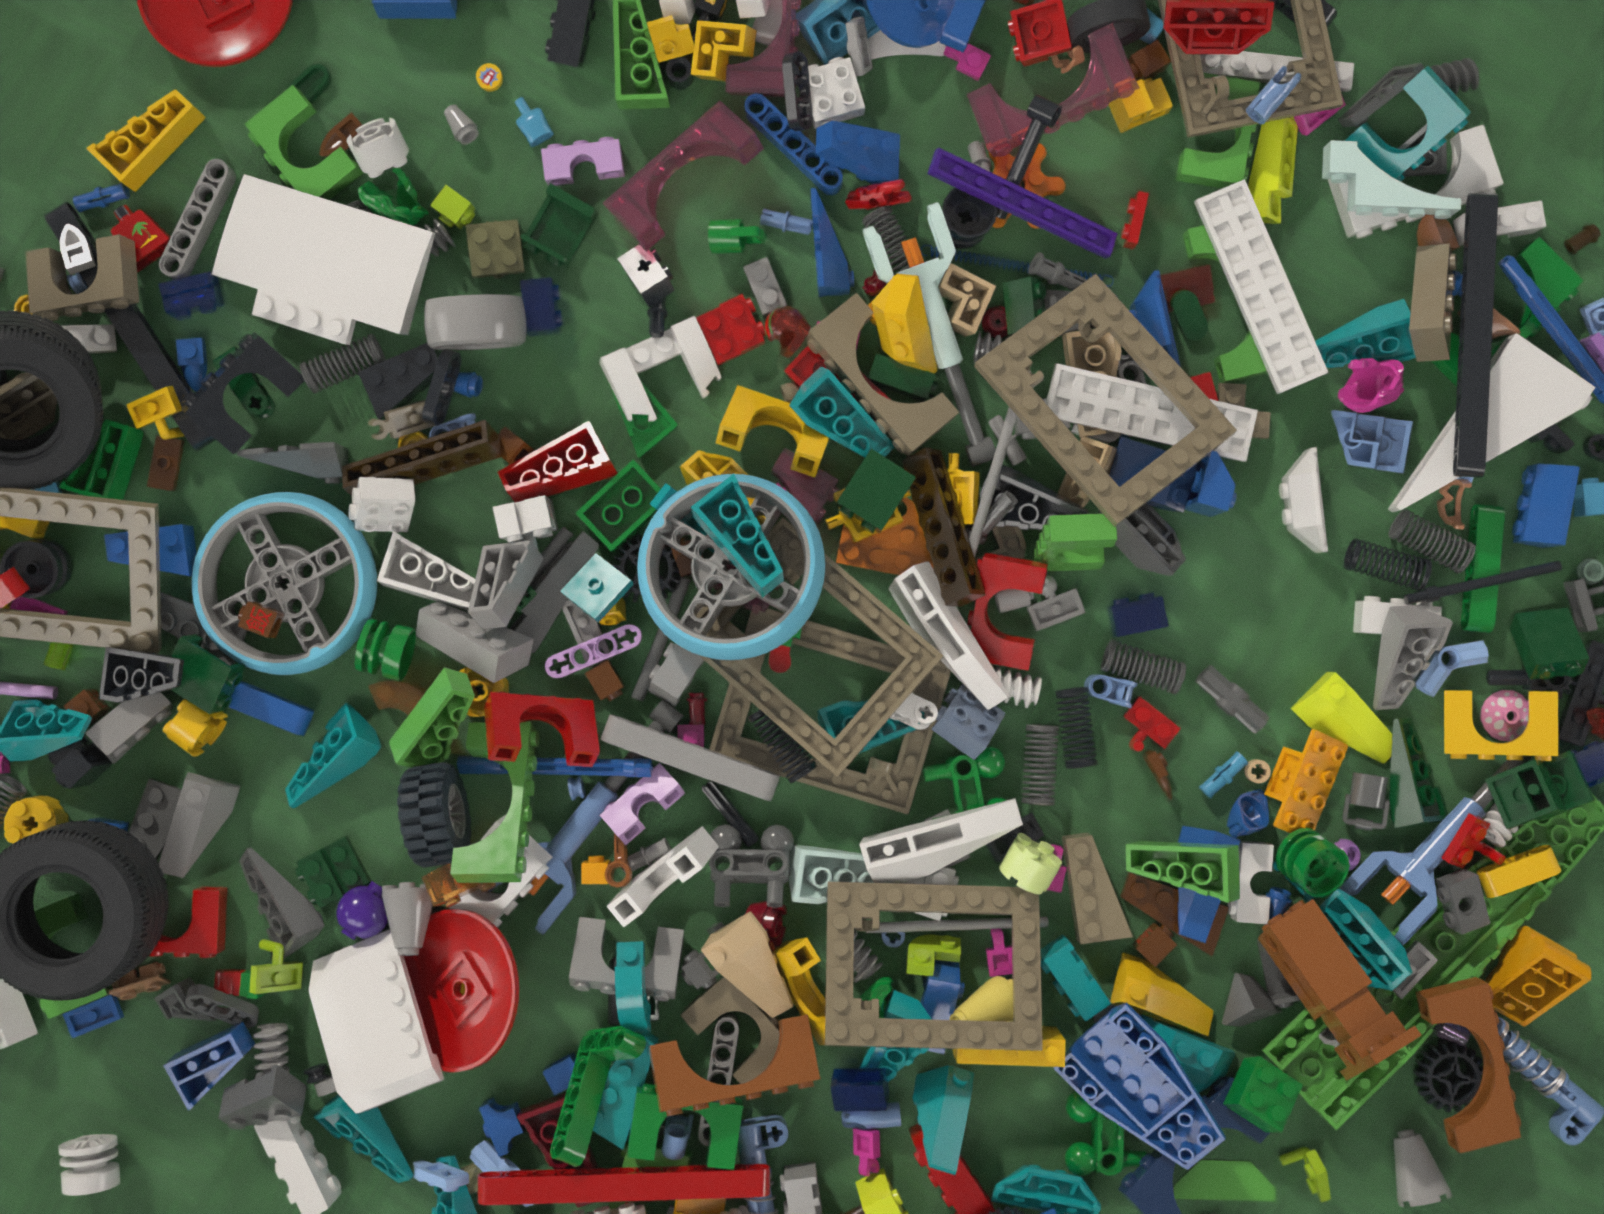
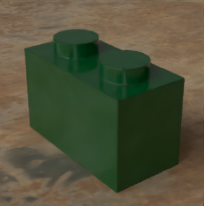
M1031 276L1003 283L1008 335H1013L1046 311L1044 300L1046 288L1043 280Z

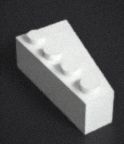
M300 1116L290 1118L288 1121L277 1120L268 1122L266 1125H254L268 1157H275V1172L279 1180L286 1181L289 1193L286 1195L290 1203L294 1204L296 1202L301 1214H320L327 1210L342 1193L341 1184L338 1178L332 1175L327 1168L328 1164L324 1155L316 1150L311 1133L308 1130H304L300 1123Z

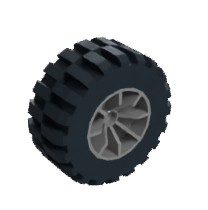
M447 762L408 768L399 780L400 785H398L397 791L399 793L397 798L398 820H400V831L404 838L405 848L408 849V855L415 864L423 868L452 864L453 848L471 845L470 806L467 801V792L464 789L462 777L459 776V771L455 766Z

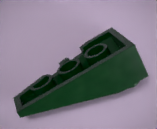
M1411 718L1393 720L1389 814L1395 828L1441 822L1448 815L1439 786L1434 787L1429 774L1433 772L1431 765L1426 764L1422 759L1423 746Z

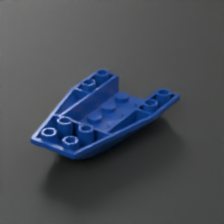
M1127 1002L1112 1008L1074 1042L1065 1053V1067H1053L1092 1108L1186 1170L1226 1139L1223 1131L1166 1041Z

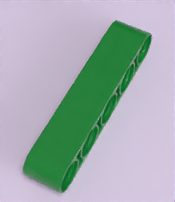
M1476 503L1473 505L1470 513L1468 542L1475 544L1476 551L1465 569L1464 581L1500 574L1505 520L1503 506ZM1499 585L1463 592L1461 627L1463 630L1487 633L1493 631L1496 620Z

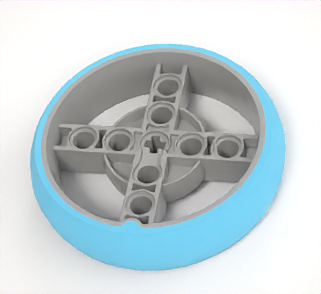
M732 474L716 475L698 480L671 496L651 519L639 549L637 564L638 581L648 613L668 638L682 648L703 657L720 660H741L765 654L779 647L794 636L806 623L822 591L825 575V553L823 542L814 520L805 507L789 492L768 480L745 474H735L746 498L754 499L750 506L754 516L766 517L765 522L760 525L765 537H767L782 513L790 521L800 538L805 566L799 590L783 581L777 586L784 589L783 595L780 598H771V592L762 598L753 586L748 585L747 579L737 568L728 571L726 565H732L733 563L709 535L704 536L680 522L682 518L692 511V505ZM683 536H692V540L688 545H680V540ZM665 544L692 559V578L699 590L681 620L669 608L660 586L659 566ZM713 548L715 552L711 558H702L705 549ZM716 584H722L723 591L719 595H712V587ZM758 597L784 613L769 627L749 636L730 639L706 636L724 606L742 605ZM702 607H708V615L705 618H697V611Z
M276 492L260 495L239 503L227 511L205 535L195 557L192 572V596L195 610L202 627L213 643L234 661L242 663L253 670L276 675L306 673L323 667L340 657L360 637L365 623L372 615L377 595V572L373 554L362 532L354 529V522L349 520L348 516L332 504L311 495L294 492ZM278 512L305 514L329 526L338 535L339 539L311 554L298 546L281 545L265 515ZM240 531L254 559L246 572L245 589L219 603L217 575L220 561L228 544ZM259 531H263L265 534V539L261 544H258L256 541V535ZM333 551L336 555V561L333 565H328L326 557ZM271 554L277 556V563L274 567H270L268 564V558ZM352 563L355 578L352 604L344 622L330 637L315 608L323 596L324 578ZM307 564H310L313 568V573L309 578H306L303 573V569ZM282 579H289L288 588L281 587V584L284 583ZM261 589H264L266 599L261 603L257 598V594ZM297 599L302 603V609L299 613H295L292 608L294 601ZM239 601L242 605H246L247 601L257 602L285 613L282 622H289L304 652L293 655L270 654L257 650L240 640L230 629L234 624L240 622L234 610L235 604ZM309 622L315 628L313 635L310 637L305 633V626Z

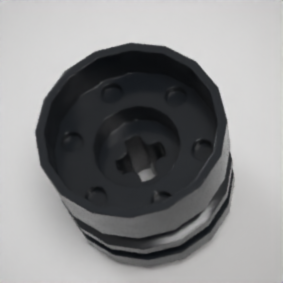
M958 188L952 189L940 206L954 247L957 249H968L979 244L996 220L997 208ZM962 216L966 218L965 224L961 223Z

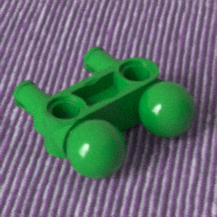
M987 746L975 760L966 754H957L947 757L945 763L923 767L926 782L945 778L951 780L957 810L955 814L1006 801L1004 798H993L984 804L979 776L984 779H993L1003 772L1005 758L998 748ZM961 760L968 761L970 765L969 771L965 774H959L956 770L957 763Z
M1073 1091L1067 1097L1066 1111L1075 1122L1087 1123L1091 1121V1145L1084 1142L1071 1144L1064 1156L1068 1170L1078 1176L1090 1175L1092 1172L1112 1176L1121 1173L1124 1167H1139L1140 1160L1147 1152L1145 1150L1124 1151V1128L1092 1108L1076 1091ZM1107 1154H1112L1111 1160L1106 1164H1102L1103 1157Z

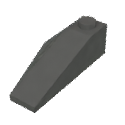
M335 442L300 444V447L285 445L279 446L278 451H274L273 448H254L237 451V456L325 480V484H340L342 466L348 464V448Z
M252 848L246 849L239 860L250 890L254 893L257 892L258 911L260 915L265 913L270 928L266 929L269 939L284 946V959L317 937L325 926L322 915L315 910L308 899Z

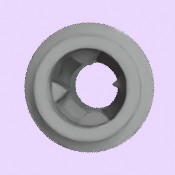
M450 105L445 109L444 115L455 140L463 145L473 142L479 134L477 125L457 105Z

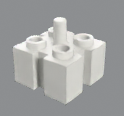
M545 495L493 507L499 538L505 539L508 543L531 540L538 550L536 537L538 539L553 536L552 531L558 530L552 499Z

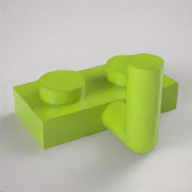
M262 939L259 942V948L273 952L272 964L251 966L250 993L261 994L301 989L303 962H283L284 946L278 942Z
M1301 1147L1279 1156L1282 1166L1303 1159L1306 1163L1304 1169L1308 1176L1306 1182L1311 1193H1316L1321 1203L1331 1199L1327 1170L1315 1149L1310 1150L1308 1147Z

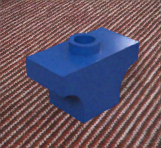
M494 1098L483 1101L479 1110L485 1122L483 1124L485 1135L488 1139H492L498 1157L509 1153L513 1146L512 1138L523 1133L526 1128L517 1118L521 1110L518 1102L510 1105H500Z

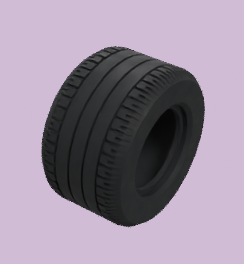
M3 310L0 311V370H20L35 375L51 388L59 404V421L48 431L27 439L12 440L0 438V487L35 490L40 489L42 486L46 487L57 483L63 477L66 478L73 471L77 470L81 463L83 464L92 453L99 439L103 424L101 383L93 359L88 354L86 348L81 345V342L76 337H73V334L68 330H64L59 324L53 323V321L47 318L43 319L39 315L11 310L5 312Z
M80 820L55 825L29 835L1 852L0 979H3L9 986H13L14 989H18V991L35 998L54 1001L74 1000L90 996L105 989L139 966L150 955L160 940L167 920V909L169 908V900L167 899L169 895L168 889H166V879L163 877L164 873L162 868L159 867L160 864L157 862V859L147 849V846L134 835H130L129 832L114 825L98 821ZM54 872L73 874L89 883L98 894L103 907V926L96 942L86 952L76 953L58 946L41 929L34 911V892L40 876Z

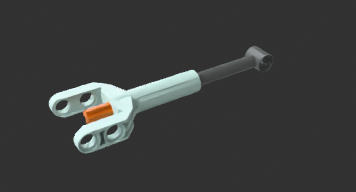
M936 202L927 206V220L941 259L935 258L924 262L915 237L901 242L909 268L896 274L919 276L935 360L939 369L945 368V373L970 443L965 445V451L971 466L975 467L993 460L996 450L990 437L984 438L959 365L963 358L938 287L956 250L939 203ZM873 226L862 230L878 279L888 283L894 274L881 236L875 231Z

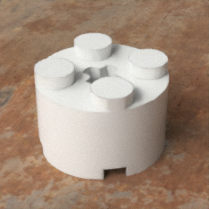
M383 118L370 121L356 129L357 135L352 138L351 134L347 138V144L361 171L368 173L370 178L380 176L384 170L392 166L395 168L401 167L408 161L406 156L409 148L393 118H389L390 122H385Z

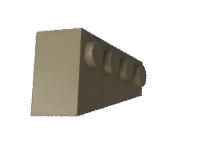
M1450 243L1417 246L1409 326L1417 362L1450 360L1451 311L1454 310L1452 290H1455L1456 287L1453 270L1457 269V255L1452 254Z
M1086 832L1061 836L1065 865L1067 867L1066 873L1076 940L1080 944L1133 937L1092 835Z

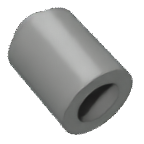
M1005 589L994 594V599L999 613L1031 605L1030 600L1034 599V594L1016 589Z

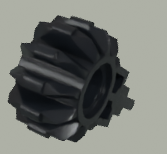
M1522 665V670H1489L1486 675L1489 685H1522V689L1557 691L1558 699H1562L1563 693H1572L1569 685L1577 684L1569 676L1556 677L1557 679L1554 684L1549 679L1530 680L1524 665Z

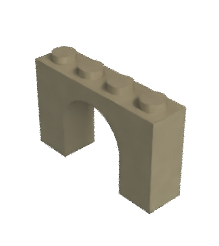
M120 234L97 238L98 270L96 278L87 290L75 295L71 293L67 284L66 267L61 252L49 247L26 251L30 313L42 316L43 319L47 318L51 321H56L60 316L79 317L82 315V312L102 313L105 312V308L125 309L129 307L128 304L139 303L135 241Z
M721 975L713 985L705 989L682 1010L680 1016L697 1035L720 1015L730 1011L744 1012L757 1022L761 1031V1041L758 1047L733 1069V1076L742 1084L761 1074L773 1059L779 1041L778 1021L780 1020L777 1016L774 1018L769 1016Z

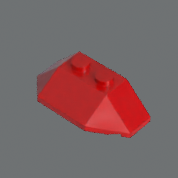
M1167 0L1163 28L1185 54L1238 55L1271 30L1274 2L1267 0Z

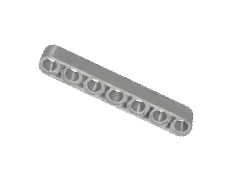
M609 714L601 736V740L767 801H772L780 776L773 772Z

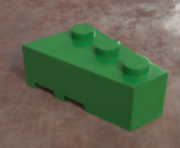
M106 419L102 424L99 439L92 453L83 464L81 463L77 470L73 471L67 481L61 483L59 488L85 496L123 500L145 431Z

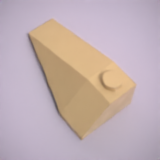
M750 911L713 932L701 951L722 976L769 1016L774 1018L792 1008L794 1004L784 977L780 976L776 965L778 961L769 947L767 932Z

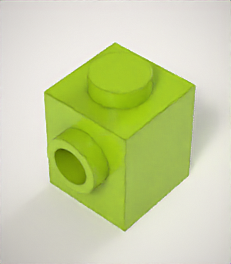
M447 185L444 186L430 205L440 214L438 219L450 228L455 225L461 230L464 225L466 226L472 221L475 215V207L472 203Z

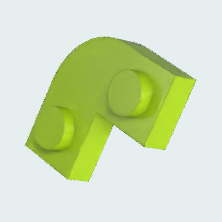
M922 935L916 937L910 942L908 947L907 974L933 976L934 960L960 962L961 938L949 935Z

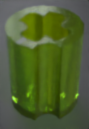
M50 642L43 665L65 671L74 644Z

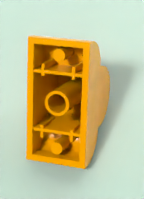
M1528 926L1520 927L1514 938L1507 941L1500 954L1498 965L1485 980L1493 991V1009L1523 1027L1589 982L1592 974L1590 966L1577 959V955Z

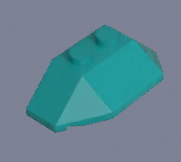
M1337 889L1319 906L1372 981L1368 985L1369 987L1393 991L1413 973L1405 948L1368 906L1341 889Z
M1142 1014L1141 1017L1166 1041L1198 1093L1213 1085L1221 1077L1224 1078L1235 1055L1233 1050Z
M1023 1165L997 1183L991 1195L992 1202L1043 1212L1054 1208L1056 1214H1099L1101 1210V1204L1082 1177L1068 1174L1063 1170L1042 1169L1038 1165Z

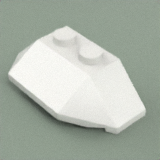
M1317 447L1305 450L1283 476L1282 483L1279 485L1280 498L1284 499L1285 509L1282 510V521L1284 525H1287V531L1315 553L1328 552Z

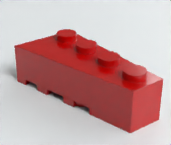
M589 421L497 472L506 492L515 503L544 495L548 497L618 474L599 436Z
M917 1123L908 1129L917 1152L913 1153L921 1167L926 1165L930 1171L927 1173L930 1181L935 1188L937 1186L941 1187L943 1192L940 1194L948 1207L953 1205L956 1209L954 1214H988V1211L991 1213L996 1211L992 1201L975 1175H971L972 1172L961 1154L955 1175L930 1168L923 1145L924 1135L922 1126Z

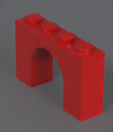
M985 553L983 560L978 559L977 568L986 595L975 600V608L969 611L967 625L971 626L973 636L991 664L1029 670L1035 639L1008 635L996 629L988 616V602L994 594L1005 589L1042 594L1048 563Z
M490 692L484 706L488 760L515 762L522 747L520 724L528 720H540L554 726L562 735L567 766L593 767L600 753L593 700Z
M201 886L194 889L192 918L188 930L181 937L177 938L161 935L160 940L149 956H163L165 952L173 953V957H188L190 953L199 954L200 958H214L216 954L224 951L227 887Z

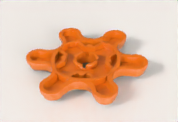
M997 142L991 145L989 149V157L994 163V171L992 173L1006 179L1015 157L1010 155L1004 144ZM1039 143L1022 180L1025 184L1024 189L1041 197L1061 195L1066 187L1065 181L1061 177H1048L1042 173L1040 167L1047 151L1045 146ZM1008 213L1006 219L996 217L992 227H1003L1012 214ZM1027 222V224H1028L1031 228H1033V229H1039V228H1040V227H1038V226H1035V225H1033V224Z

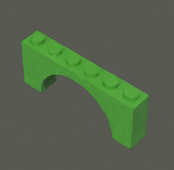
M1205 226L1187 229L1182 236L1188 260L1210 259L1220 262ZM1249 330L1245 338L1234 350L1214 359L1219 383H1229L1268 373Z
M469 722L466 748L473 757L488 759L485 722ZM522 722L520 724L522 747L515 762L494 761L508 771L512 782V800L506 817L499 827L485 839L469 846L453 848L450 874L458 883L521 882L522 873L526 872L527 861L526 857H524V850L529 845L527 822H530L532 818V809L529 805L530 796L534 795L532 773L537 769V758L534 753L535 747L539 746V732L535 730L531 722Z

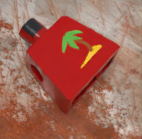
M128 205L118 207L114 214L120 223L111 229L112 236L120 234L135 241L138 273L162 256L171 236L150 215L141 209L132 213Z

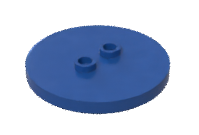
M866 0L870 14L879 29L894 42L910 48H924L939 42L956 0Z

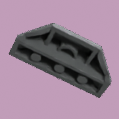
M1145 503L1116 526L1117 541L1115 545L1137 568L1171 576L1186 561L1175 531L1150 505Z

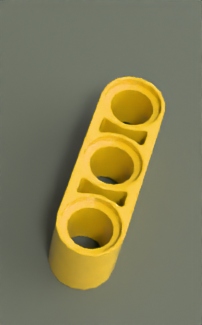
M1542 845L1506 858L1501 865L1495 862L1482 867L1476 873L1479 876L1486 897L1494 898L1553 877L1561 872V868L1551 845Z

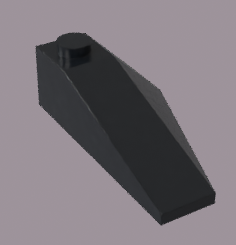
M1002 465L990 505L991 507L1005 491L1012 493L1018 500V503L996 526H1013L1027 530L1029 528L1042 530L1049 516L1087 514L1088 512L1082 506L1005 465ZM986 478V480H985V483H984L983 488H982V490H981V492H980V495H979L978 508H979V504H980V501H981V498H982V494H983V491H984V488H985V484H986L987 478Z
M106 647L99 699L122 703L181 687L184 660L154 652Z

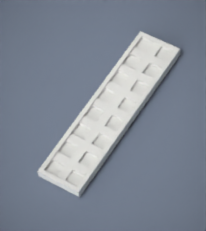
M1245 179L1197 199L1194 202L1276 393L1280 394L1328 373Z
M1062 364L1054 365L1046 404L1062 421L1174 446L1196 429L1159 387ZM1210 399L1237 429L1232 437L1214 451L1218 452L1220 457L1246 462L1258 410Z

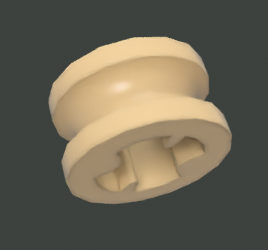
M1253 759L1245 766V776L1251 782L1263 783L1270 777L1271 770L1265 761ZM1256 764H1259V768L1263 769V775L1259 774V778H1256V775L1251 773L1252 768H1256Z

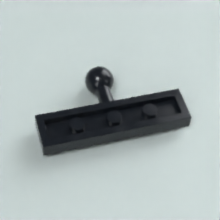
M1595 640L1587 641L1585 649L1590 659L1583 673L1575 676L1574 680L1577 684L1571 687L1572 693L1568 696L1558 725V739L1579 747L1584 746L1598 703L1604 705V694H1602L1604 688V644Z

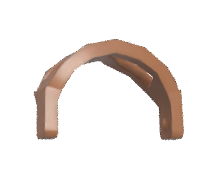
M1080 45L1066 52L1072 59L1071 63L1069 59L1059 60L1057 55L1050 56L1055 68H1061V73L1064 74L1074 66L1083 63L1085 57L1083 48Z
M1455 479L1439 490V493L1444 496L1437 501L1439 515L1445 524L1451 525L1454 529L1463 530L1465 526L1461 522V498L1464 489L1471 488L1472 483L1467 479ZM1452 485H1457L1459 488L1455 497V515L1448 517L1445 505L1454 498L1447 491Z

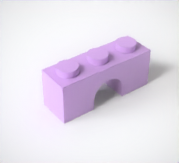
M603 137L599 139V142L592 143L586 140H579L569 146L550 144L546 149H541L544 177L548 186L550 183L555 186L573 184L574 168L577 164L584 161L591 162L596 166L599 180L625 177L619 139Z
M659 763L656 767H653L651 777H643L636 784L629 786L617 801L611 802L606 806L600 816L621 841L627 845L645 829V826L638 817L639 810L645 803L657 802L667 810L685 792Z

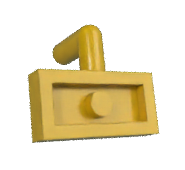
M173 386L164 387L126 404L136 429L155 423L160 437L164 440L184 437L179 427L169 428L165 418L183 411Z

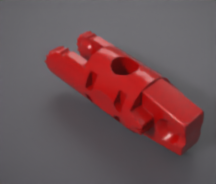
M900 179L856 188L855 191L848 193L845 203L848 209H872L906 203L912 200L909 191H900L905 186L904 180Z

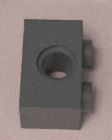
M1463 868L1436 878L1438 886L1436 893L1444 909L1443 920L1447 927L1463 935L1491 924L1477 874Z

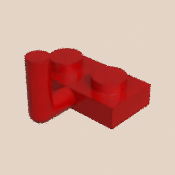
M1140 696L1134 700L1132 707L1128 708L1122 716L1139 729L1129 742V748L1135 751L1143 750L1144 744L1142 742L1147 736L1165 749L1181 729Z
M1468 813L1443 854L1442 859L1452 865L1464 868L1471 861L1474 850L1482 853L1499 865L1505 861L1506 857L1482 842L1487 834L1490 823Z

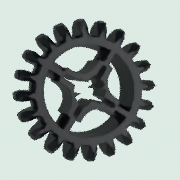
M641 535L636 536L638 544H634L631 539L627 540V544L630 546L628 550L623 546L619 547V550L625 553L623 557L619 555L614 556V559L621 561L620 565L612 566L620 570L626 577H628L627 563L629 560L637 567L638 556L634 553L640 549ZM666 544L663 547L661 558L665 556L668 562L667 578L665 579L659 573L661 590L665 599L668 598L665 592L666 589L673 593L676 590L670 585L671 582L679 584L681 581L674 577L675 573L680 574L678 568H675L677 563L672 558L674 556L672 550L667 551L670 546ZM637 568V574L632 581L634 585L624 594L625 597H629L632 592L635 593L633 602H638L640 596H642L640 590L637 589L639 587Z
M1439 1040L1438 1048L1433 1044H1429L1430 1052L1421 1051V1054L1424 1056L1423 1060H1415L1420 1065V1068L1412 1070L1415 1075L1419 1076L1413 1081L1416 1086H1420L1417 1090L1418 1094L1424 1096V1101L1432 1104L1435 1109L1440 1110L1443 1108L1444 1111L1451 1112L1453 1108L1455 1111L1460 1112L1462 1105L1466 1107L1470 1103L1469 1101L1475 1097L1483 1077L1480 1076L1483 1074V1066H1480L1483 1061L1479 1056H1475L1476 1051L1474 1049L1467 1048V1045L1462 1042L1457 1044L1456 1041L1449 1040L1446 1044L1443 1040ZM1458 1057L1463 1059L1467 1073L1460 1071V1064L1457 1063ZM1442 1060L1440 1066L1436 1067V1065ZM1450 1072H1453L1454 1074H1456V1075H1452L1451 1078L1448 1077L1449 1080H1447L1446 1078H1444V1077H1447L1448 1074L1451 1075ZM1432 1078L1436 1079L1437 1081H1440L1442 1095L1437 1094V1092L1435 1091L1432 1084Z

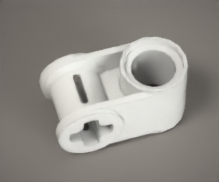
M911 693L890 718L901 721L915 729L923 730L935 721L938 711L935 704ZM921 711L925 713V714H924V717H925L926 719L921 718V716H922Z

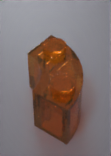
M384 681L368 686L379 710L395 708L408 715L427 691L423 687L406 681Z
M450 863L422 877L434 907L445 904L448 908L461 902L460 897L479 889L481 892H486L496 887V883H458L450 874Z

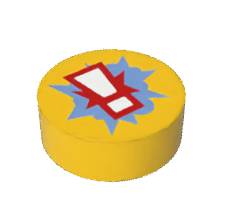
M487 63L480 66L477 70L476 80L483 90L493 92L501 87L503 75L496 65Z

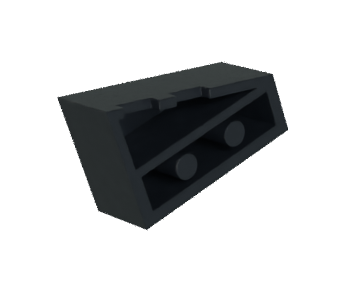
M555 0L558 1L556 12L553 11L550 19V27L553 28L552 37L547 39L545 54H548L547 60L583 68L590 40L591 20L594 21L596 11H593L595 0Z
M425 343L358 372L378 419L386 420L384 412L408 405L409 401L431 384L440 355L438 349H433Z

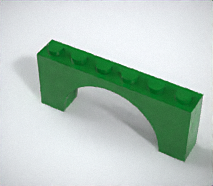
M1540 237L1528 242L1514 256L1527 276L1531 277L1557 313L1561 310L1559 305L1564 300L1567 302L1579 292L1577 287L1584 281ZM1526 304L1523 316L1517 325V328L1520 330L1518 335L1524 339L1528 336L1532 338L1543 328ZM1451 332L1450 360L1431 362L1457 387L1459 337ZM1505 338L1499 342L1492 343L1491 359Z

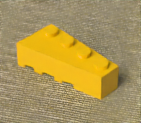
M176 89L147 107L148 111L144 114L129 119L127 121L128 124L118 131L112 130L106 134V139L97 145L93 143L86 148L120 182L134 192L144 184L206 118Z

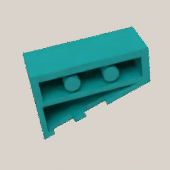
M1063 934L1040 949L1042 969L1046 974L1049 972L1053 974L1056 980L1052 983L1062 996L1066 993L1071 1002L1067 1005L1076 1018L1081 1015L1086 1022L1111 1004L1095 978L1087 969L1085 963L1074 950L1070 941Z

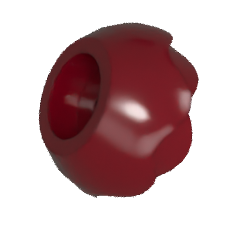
M874 269L872 276L865 279L862 288L867 295L877 296L887 283L878 279Z
M994 306L988 309L982 317V329L985 333L989 332L992 338H995L997 335H1000L1001 338L1008 335L1006 312L1002 306Z

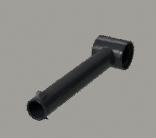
M1038 94L1032 99L1027 110V117L1032 119L1006 180L1018 186L1021 185L1046 126L1052 128L1058 121L1062 111L1061 105ZM996 207V217L1006 219L1008 212Z

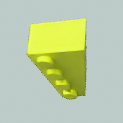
M884 1168L880 1169L879 1173H872L870 1176L855 1182L865 1214H910L908 1210L904 1211L901 1205L903 1204L901 1196L897 1189H893Z

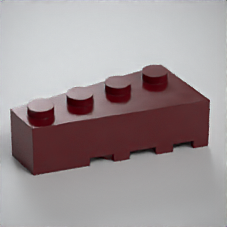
M566 1093L520 1110L517 1115L518 1120L525 1126L534 1144L538 1145L550 1167L552 1166L553 1169L598 1168L590 1143L585 1159L577 1167L551 1157V1145ZM593 1202L575 1203L577 1208Z

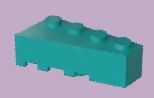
M734 473L691 506L693 518L762 598L784 581L783 570L757 518H755Z
M650 1032L639 1033L645 1037L646 1045L638 1058L617 1060L611 1065L593 1127L595 1133L621 1149H624L631 1127L636 1086H643L651 1064L648 1047L657 1044L659 1039Z

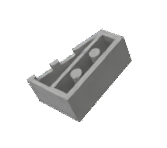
M531 540L483 546L468 613L482 629L506 627L544 559Z
M161 692L125 701L102 718L85 734L115 764L139 740L143 739L151 731L150 729L157 723L166 720L171 715L170 710L173 706Z

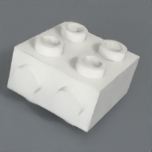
M837 57L830 60L829 64L823 66L817 64L808 66L813 125L815 129L832 120L842 122L864 115L865 105L850 58L843 59V57Z
M359 477L357 488L352 490L353 504H349V520H354V529L366 532H408L415 504L413 479Z

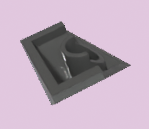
M1427 124L1398 149L1412 148L1421 143L1427 131ZM1446 142L1435 152L1432 149L1428 150L1423 155L1426 160L1413 170L1409 167L1402 173L1405 177L1447 174Z
M1235 973L1222 1024L1241 1027L1283 1011L1278 1005H1274L1271 1002L1270 995L1254 976Z
M191 977L167 989L155 997V1001L167 1021L171 1018L216 1021L214 1017L193 1010L186 1005L187 990L190 986L195 985Z

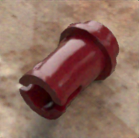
M689 693V698L686 699V701H689V725H705V701H707L705 693Z

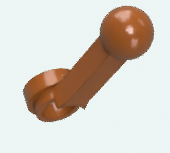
M614 833V861L607 866L605 879L609 885L622 888L630 883L632 870L627 861V845ZM622 867L626 872V876L621 882H616L614 872Z

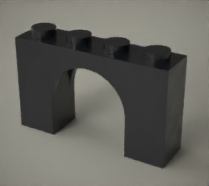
M255 332L251 335L246 334L239 341V348L233 354L228 353L220 361L219 365L221 367L214 374L210 372L201 382L203 386L196 393L191 392L182 402L184 406L181 409L233 455L252 435L225 410L223 394L228 383L238 375L256 373L266 377L289 397L305 381L302 374Z

